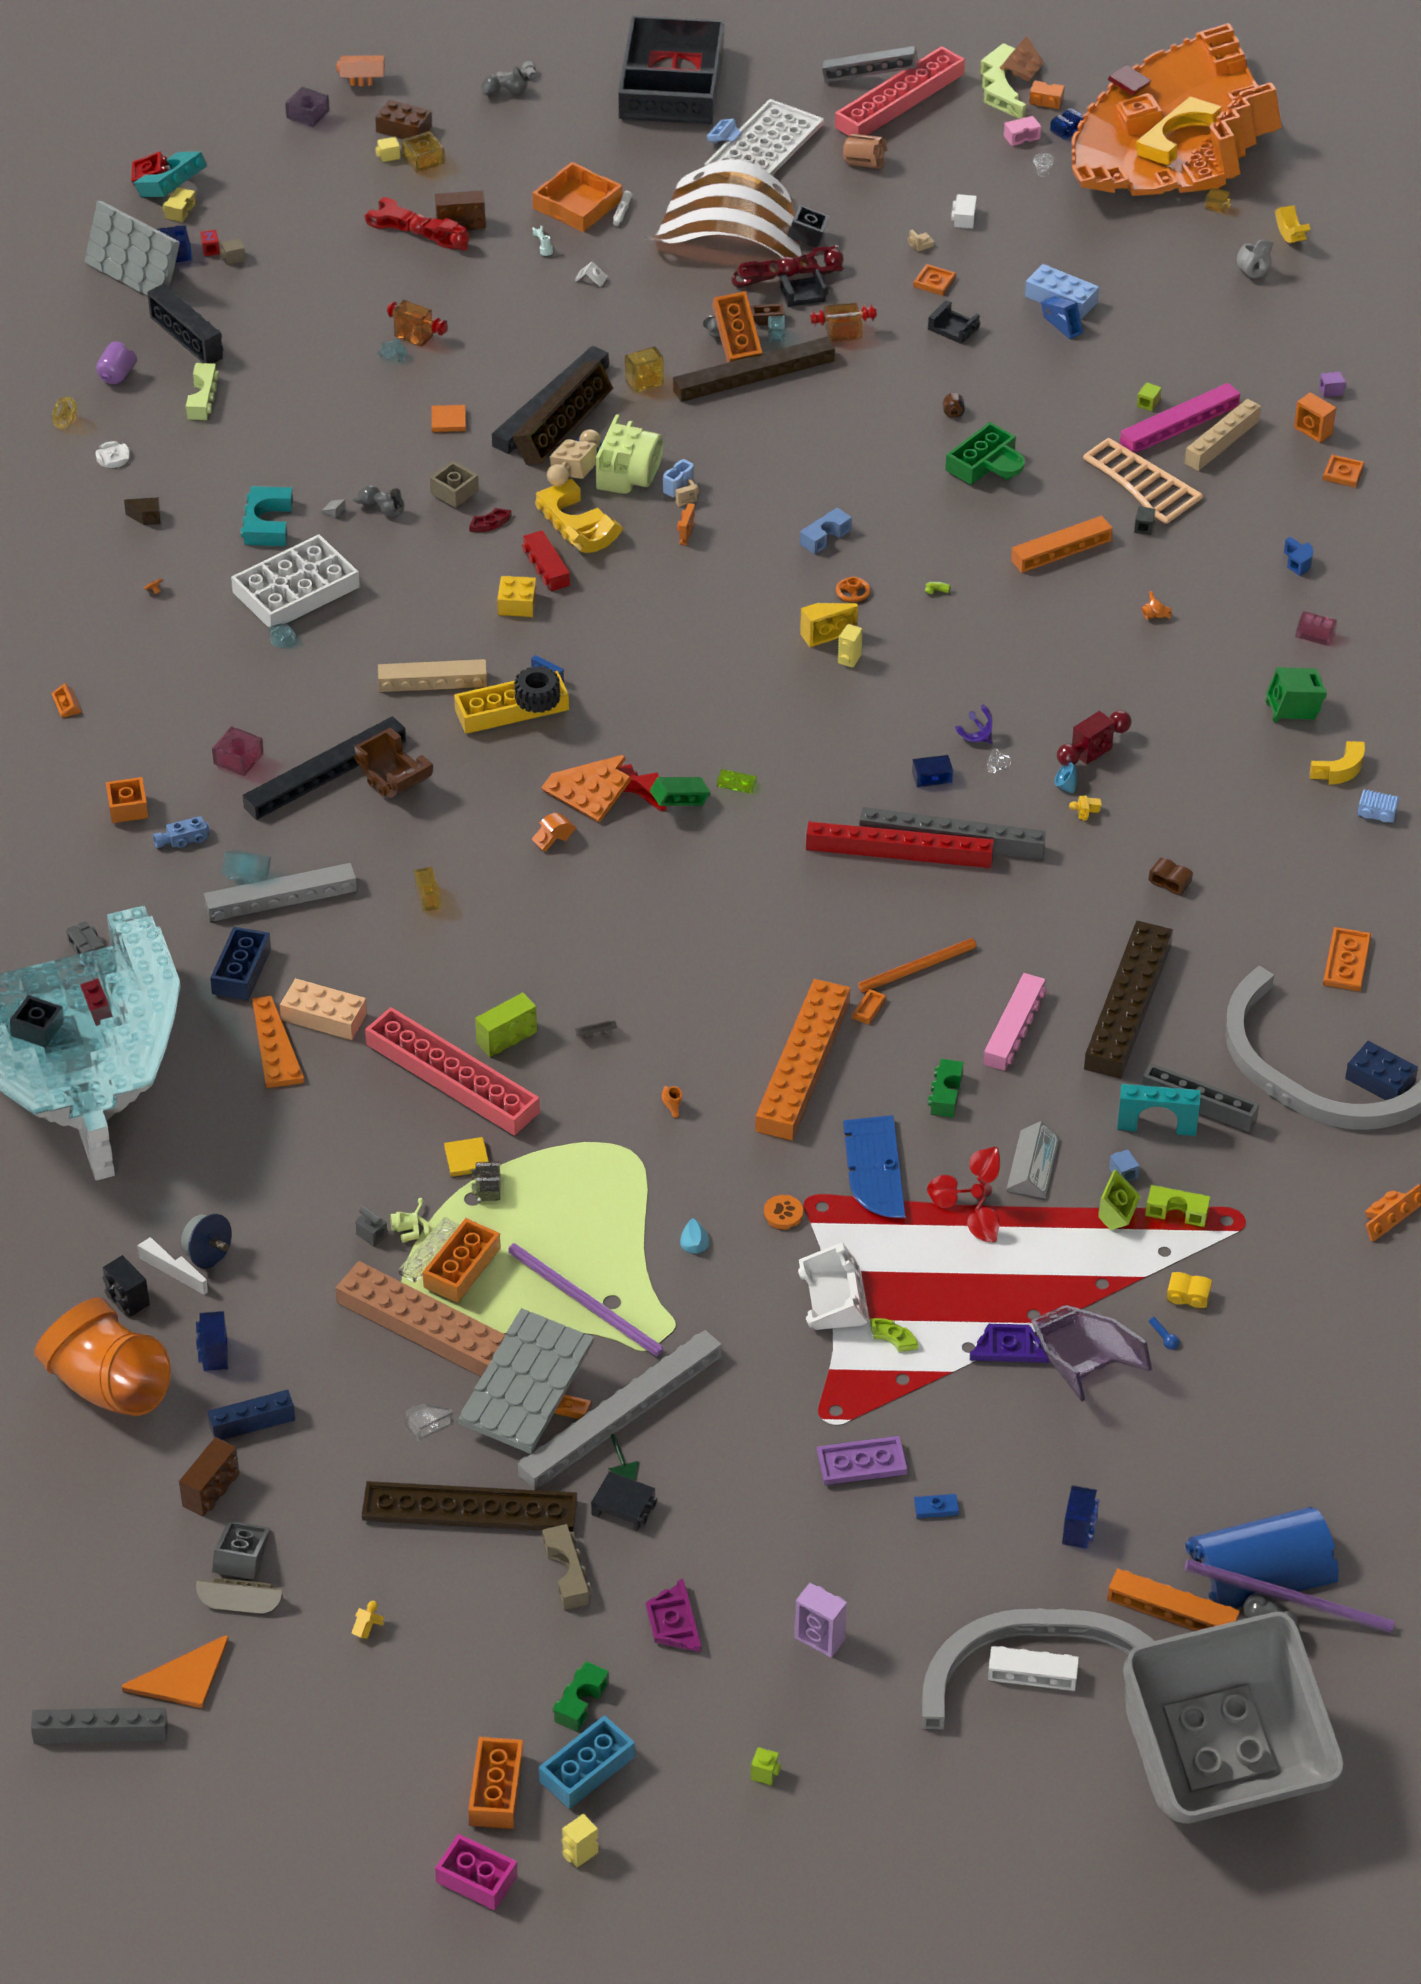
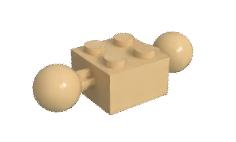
M591 429L585 430L580 435L579 441L568 439L559 446L550 456L551 467L547 471V479L552 485L562 486L569 477L583 479L596 465L597 449L601 444L599 433Z

